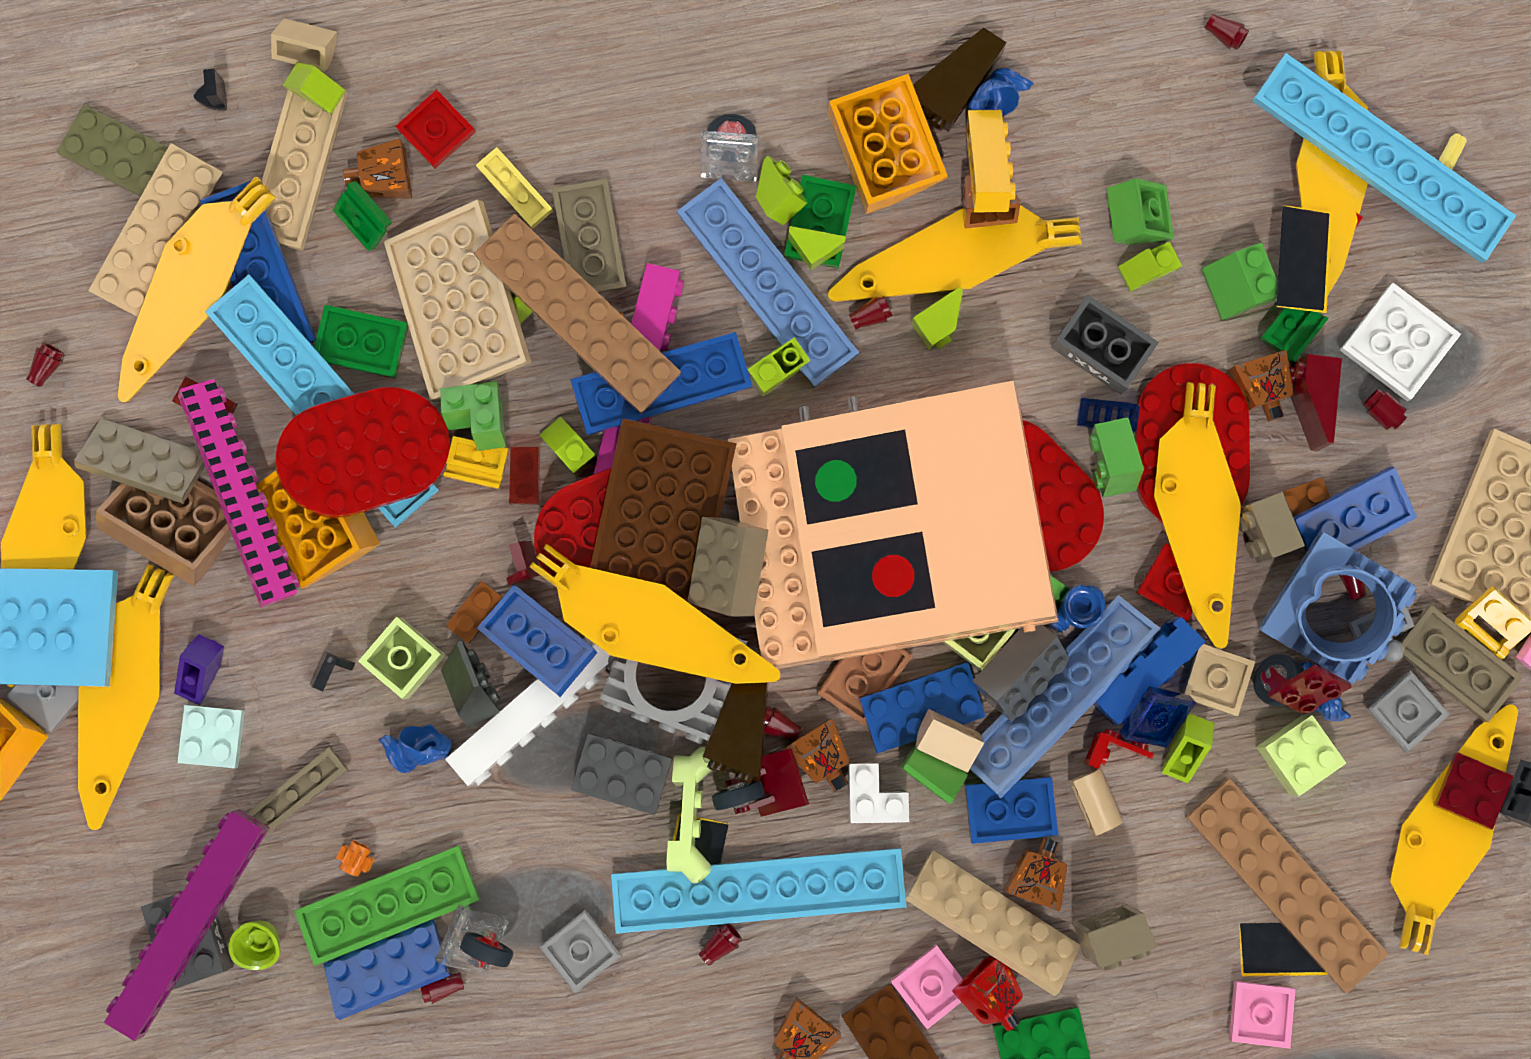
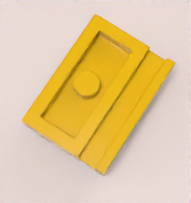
M453 436L443 476L500 490L510 450L503 447L478 451L473 440Z

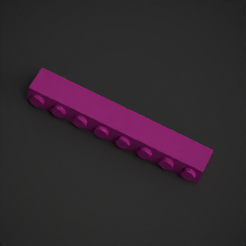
M241 810L231 811L230 814L226 813L218 824L220 829L215 839H210L202 851L204 858L199 866L195 865L186 877L188 884L184 891H179L170 904V907L173 909L167 918L163 917L154 930V933L157 934L151 944L148 943L143 948L138 957L141 960L136 970H131L122 983V986L125 988L119 997L116 996L106 1009V1012L109 1014L104 1023L133 1041L145 1036L270 828Z

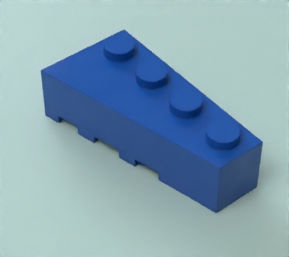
M1182 617L1167 620L1160 627L1162 632L1128 666L1124 673L1122 672L1110 684L1107 690L1093 704L1113 725L1127 724L1136 715L1134 710L1141 703L1146 704L1157 693L1155 690L1162 683H1167L1176 674V670L1183 663L1188 662L1206 642Z

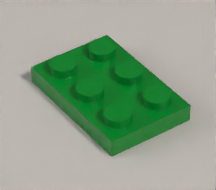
M802 174L800 185L803 188V192L801 194L807 204L792 217L791 226L846 236L857 186ZM788 239L784 258L804 262ZM843 250L822 263L821 266L839 269Z
M324 305L314 348L330 365L396 379L409 326L407 322Z
M1078 1006L1020 1018L1021 1022L1009 1031H1006L1001 1023L992 1025L1000 1059H1091Z

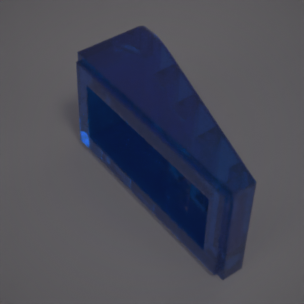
M1090 398L1080 399L1077 426L1093 429L1095 424L1103 423L1099 422L1101 408H1106L1104 422L1111 421L1113 410H1117L1116 420L1124 418V411L1129 412L1128 418L1133 434L1136 433L1140 404ZM1089 406L1094 407L1092 421L1087 420Z

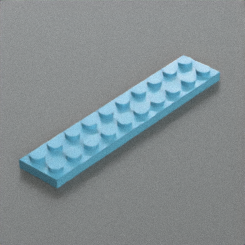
M1287 53L1282 56L1252 100V102L1480 263L1488 259L1516 217L1514 213Z
M247 275L205 311L295 415L310 407L355 394L251 275ZM433 484L417 496L379 507L378 509L397 528L440 490Z
M901 848L711 865V872L699 883H691L682 872H668L667 869L611 874L616 934L907 908Z

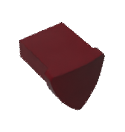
M518 541L510 544L509 548L517 572L506 578L508 586L540 576L530 568L532 563L538 565L532 541Z

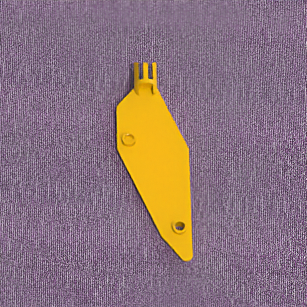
M1342 51L1315 52L1313 56L1316 74L1368 110L1366 104L1346 85ZM1303 138L1296 162L1301 208L1332 212L1329 294L1344 270L1357 224L1356 212L1360 213L1368 183Z
M254 177L233 201L203 204L165 244L122 358L118 399L121 402H128L208 319L209 316L205 311L224 296L252 223L276 199L274 194L270 193L268 187L258 177Z
M1020 205L1017 223L965 229L963 209H960L856 265L829 290L828 298L833 302L871 299L875 296L879 298L883 295L884 297L954 291L958 287L962 290L971 289L1047 248L1082 245V240L1079 236L1081 234L1080 226H1078L1080 223L1079 217L1043 220ZM865 282H871L873 286L870 288H866L863 286V284Z
M1187 382L1184 416L1159 440L1154 498L1193 614L1214 646L1222 649L1228 644L1241 503L1213 422L1216 385H1209L1206 411H1204L1206 386L1203 383H1198L1194 410H1192L1194 383ZM1214 601H1218L1221 604V609L1218 612L1212 609Z
M60 423L52 425L42 424L41 426L31 425L33 461L1 541V568L74 570L87 538L85 484L83 479L63 459L62 425ZM7 685V686H9V687H11V688H14L16 685Z
M548 544L543 549L563 563V567L560 568L541 553L536 558L557 573L555 578L535 563L530 565L532 570L557 587L564 621L611 656L734 684L776 682L780 679V671L665 585L575 565ZM741 654L746 657L744 664L738 665L735 663L737 655Z
M147 564L133 596L116 603L110 687L78 686V791L88 827L92 830L102 827L160 698V610L174 574L169 572L165 575V570L160 568L154 571V566L151 564ZM101 782L104 783L107 787L105 793L101 792L99 789V785Z
M1512 704L1506 705L1495 713L1489 722H1483L1479 725L1458 752L1506 772L1518 716L1517 707ZM1494 738L1499 740V748L1493 746L1492 741ZM1450 763L1402 824L1390 877V884L1406 912L1399 948L1406 949L1409 945L1410 951L1418 952L1421 948V953L1424 955H1429L1436 920L1490 849L1494 828L1493 830L1486 829L1434 806Z

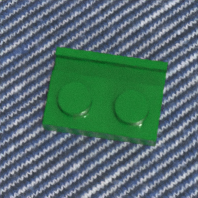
M357 181L348 183L346 186L348 189L342 193L333 212L369 252L377 248L387 232L386 228L392 224V221Z
M1283 308L1260 337V340L1276 352L1286 350L1288 360L1292 364L1298 359L1329 318L1319 312Z

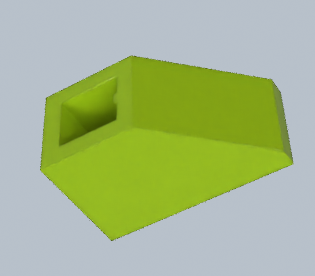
M767 156L763 161L756 199L769 218L784 226L807 202L801 194L803 188L795 179L791 178L790 173L792 171L789 166L782 160L776 161Z
M794 337L747 370L750 380L763 397L786 382L811 360Z

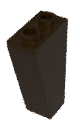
M983 27L913 84L923 113L934 128L938 130L944 129L947 132L951 130L1002 55L1007 43L1006 41Z
M741 660L739 665L744 664L745 661ZM769 682L731 684L702 756L704 762L708 763L707 768L722 774L724 770L735 774V779L744 783L751 784L752 780L759 783L762 771Z

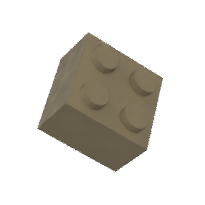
M1283 492L1241 508L1239 530L1245 533L1248 541L1246 543L1247 551L1252 559L1255 558L1257 563L1305 546Z

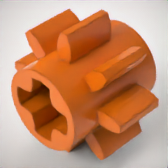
M354 840L351 841L349 846L346 844L342 845L336 856V859L342 861L339 869L359 877L361 871L369 872L375 860L369 856L372 849Z

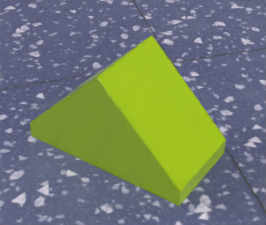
M299 62L296 63L282 85L284 88L331 115L346 92L345 89L315 66Z
M790 226L788 239L810 271H812L844 249L846 236Z

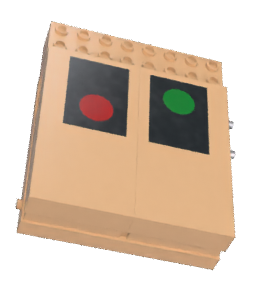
M1014 381L860 411L857 397L852 396L848 398L850 413L811 420L809 407L803 406L799 408L801 419L799 423L783 425L782 429L728 439V442L737 443L732 462V471L740 522L769 530L754 615L761 657L777 669L846 659L1023 628L1024 633L1036 631L1035 626L1059 622L1020 404Z

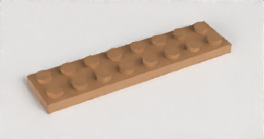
M515 213L474 252V256L640 414L681 375V371Z
M1227 778L1185 816L1344 993L1347 994L1389 955L1231 779Z

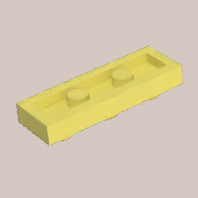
M497 147L476 164L477 169L531 229L535 228L553 212L549 204Z

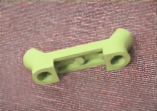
M700 746L690 756L675 755L673 762L672 782L675 786H683L680 841H668L667 871L682 872L691 883L701 882L711 872V864L695 847V838H700L701 820H696L697 808H702L703 792L698 791L699 782L712 771L707 768L708 763H705L702 757L706 746Z

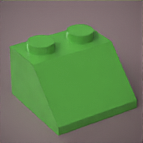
M1135 178L1107 188V204L1112 220L1111 232L1115 243L1137 245L1174 239L1166 185Z
M1262 242L1236 251L1201 269L1221 321L1272 303L1277 298L1278 281Z
M916 744L899 765V768L949 804L953 802L968 776L963 770L918 750Z

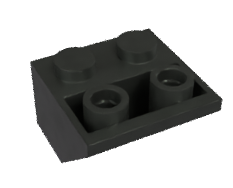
M461 640L454 646L441 672L458 716L470 728L500 713L496 701L500 700L494 686L492 684L489 685L487 679L491 678L484 662L480 663L473 648L468 650Z

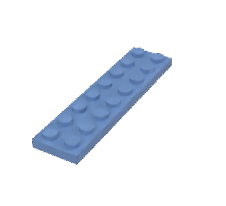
M722 178L677 210V215L780 346L795 337L811 360L800 371L813 388H816L859 355L855 346Z
M1118 595L1104 609L1102 618L1096 624L1086 628L1065 649L1070 658L1065 669L1061 673L1054 675L1042 694L1036 695L1028 704L1025 713L1016 717L1012 722L1001 714L981 735L984 745L970 770L1002 798L1100 698L1111 683L1122 672L1124 673L1128 666L1148 648V645L1162 632L1161 629Z

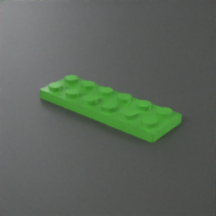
M459 845L297 909L294 912L313 964L316 966L481 899L462 848Z

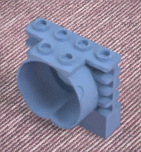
M1320 530L1259 625V629L1287 647L1296 650L1320 666L1354 684L1356 680L1361 681L1369 669V666L1366 665L1368 662L1373 665L1376 660L1381 661L1389 650L1387 643L1392 635L1397 636L1402 631L1405 625L1403 620L1405 614L1401 611L1404 606L1408 608L1413 603L1417 595L1414 592L1416 586ZM1333 575H1348L1359 579L1370 589L1375 600L1376 611L1371 626L1363 635L1352 641L1331 642L1325 640L1310 628L1306 620L1305 612L1307 606L1320 598L1323 581Z

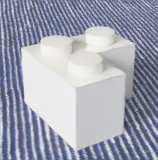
M848 763L850 823L909 822L908 792H879L878 763Z

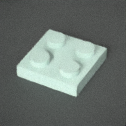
M184 705L177 763L238 768L245 710Z

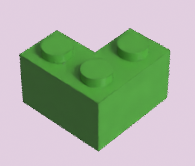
M497 381L440 388L441 413L448 430L471 427V433L478 451L506 447L503 398Z
M1129 418L1095 424L1092 435L1089 436V445L1091 451L1096 452L1098 457L1096 472H1093V481L1096 489L1101 490L1103 498L1136 491L1144 468Z

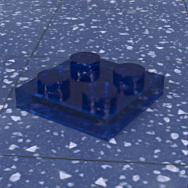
M1149 686L1119 733L1125 740L1166 748L1197 702L1190 695Z

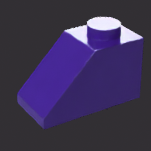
M198 634L180 654L174 694L200 706L221 666L224 646Z

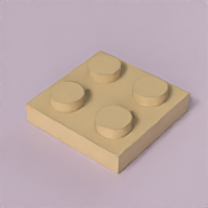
M1203 644L1193 657L1181 698L1232 716H1238L1255 661Z

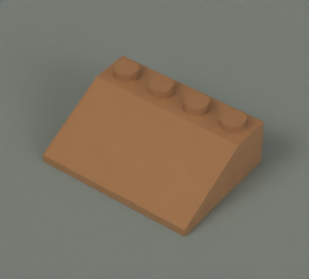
M198 480L184 503L121 483L95 511L97 529L192 586H195L211 568L232 535L215 490Z

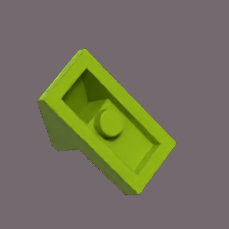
M1169 241L1152 250L1150 248L1144 250L1118 266V270L1129 291L1132 292L1180 269L1182 264Z

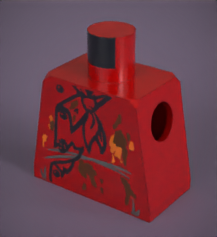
M993 956L985 957L952 990L964 1006L984 1025L1000 1021L1005 1030L1009 1031L1021 1022L1013 1008L1021 1001L1023 993L1011 968Z

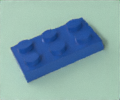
M1052 777L1018 780L1002 798L985 783L964 785L971 844L1058 835Z

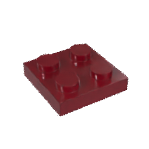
M1456 752L1434 806L1486 829L1493 830L1514 776Z

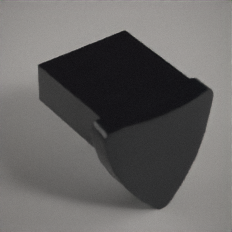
M214 68L204 69V85L193 95L194 99L206 108L217 111L227 110L224 80Z
M324 651L311 679V687L323 692L335 665L352 671L355 663Z

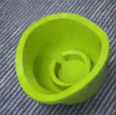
M263 920L242 924L232 934L228 948L231 959L236 965L249 970H262L271 967L277 962L281 953L279 932L274 925Z

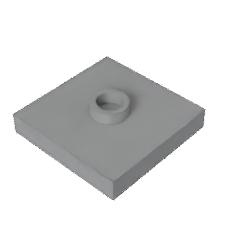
M1407 671L1365 708L1403 752H1409L1450 715L1412 671Z
M16 685L7 697L47 731L54 733L77 706L78 686Z
M587 909L540 946V949L575 993L622 956Z

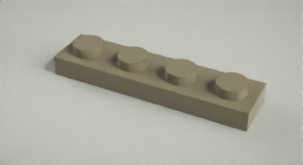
M329 747L246 814L270 827L265 835L266 837L349 769L333 748Z

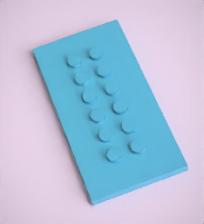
M0 568V684L110 687L118 571Z

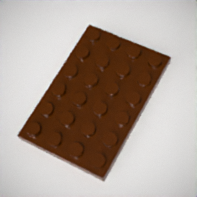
M622 418L590 568L665 585L688 602L702 517L720 518L737 443ZM691 604L693 607L700 611L699 606Z

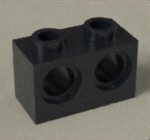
M1521 759L1500 814L1512 822L1531 828V762Z

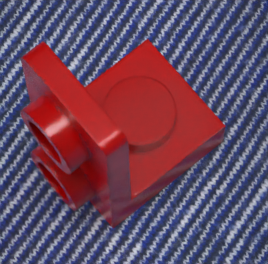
M1105 729L1104 733L1095 732L1083 764L1099 769L1101 764L1105 765L1111 749L1107 748L1109 744L1147 759H1153L1154 753L1147 751L1149 746L1144 743L1132 740L1131 744L1120 740L1121 734Z

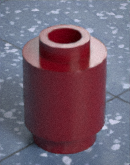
M1379 388L1363 403V406L1367 409L1366 413L1386 430L1391 427L1394 430L1397 429L1407 419L1404 415L1407 409L1387 391L1383 392Z

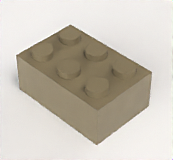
M702 517L688 603L728 616H754L769 530L728 518Z
M1127 904L1072 923L1084 957L1097 967H1104L1105 970L1121 966V961L1130 957L1133 960L1145 958L1150 955L1149 950L1157 948L1145 914Z

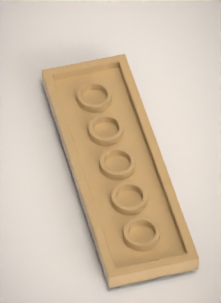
M287 91L262 178L263 184L276 197L266 209L280 246L300 251L304 250L347 99V91L332 115L295 93Z
M170 143L88 291L138 317L165 244L202 206L200 200L212 194L223 172Z
M934 850L928 855L905 898L909 903L1053 996L1060 993L1081 946Z

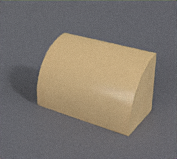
M284 18L271 33L272 59L295 65L297 62L315 66L320 71L325 72L334 55L337 32Z
M928 709L921 723L916 739V748L965 772L969 771L984 745L979 732Z
M1101 768L1068 780L1092 835L1097 836L1123 823Z

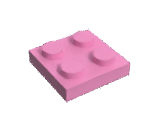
M934 945L890 980L926 1029L930 1028L961 1003L952 990L963 979L937 945Z
M1234 981L1229 1040L1232 1042L1290 1049L1295 989L1285 986Z

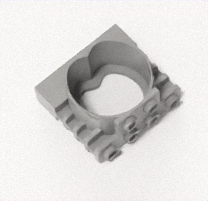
M737 638L743 644L747 645V641ZM741 654L735 657V663L738 665L742 658ZM616 657L599 698L605 701L604 707L620 712L621 708L632 711V718L645 723H649L650 719L660 722L658 728L671 733H676L677 729L687 732L686 739L702 744L704 739L709 741L730 689V682L706 677L705 687L693 704L681 710L665 711L652 706L641 695L636 682V670L639 662Z

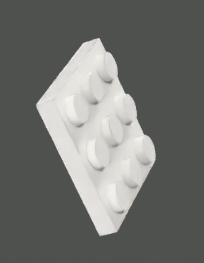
M1392 283L1350 335L1340 351L1408 402L1421 388L1461 333L1396 284Z

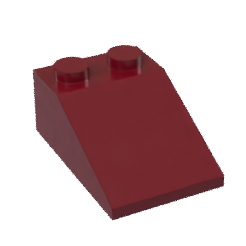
M1307 354L1289 367L1293 388L1291 400L1311 451L1317 452L1334 444L1342 358Z

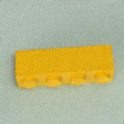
M968 110L966 140L974 212H1008L1010 200H1015V183H1010V179L1013 177V163L1008 162L1011 147L1010 142H1005V139L1008 137V122H1003L1002 110Z

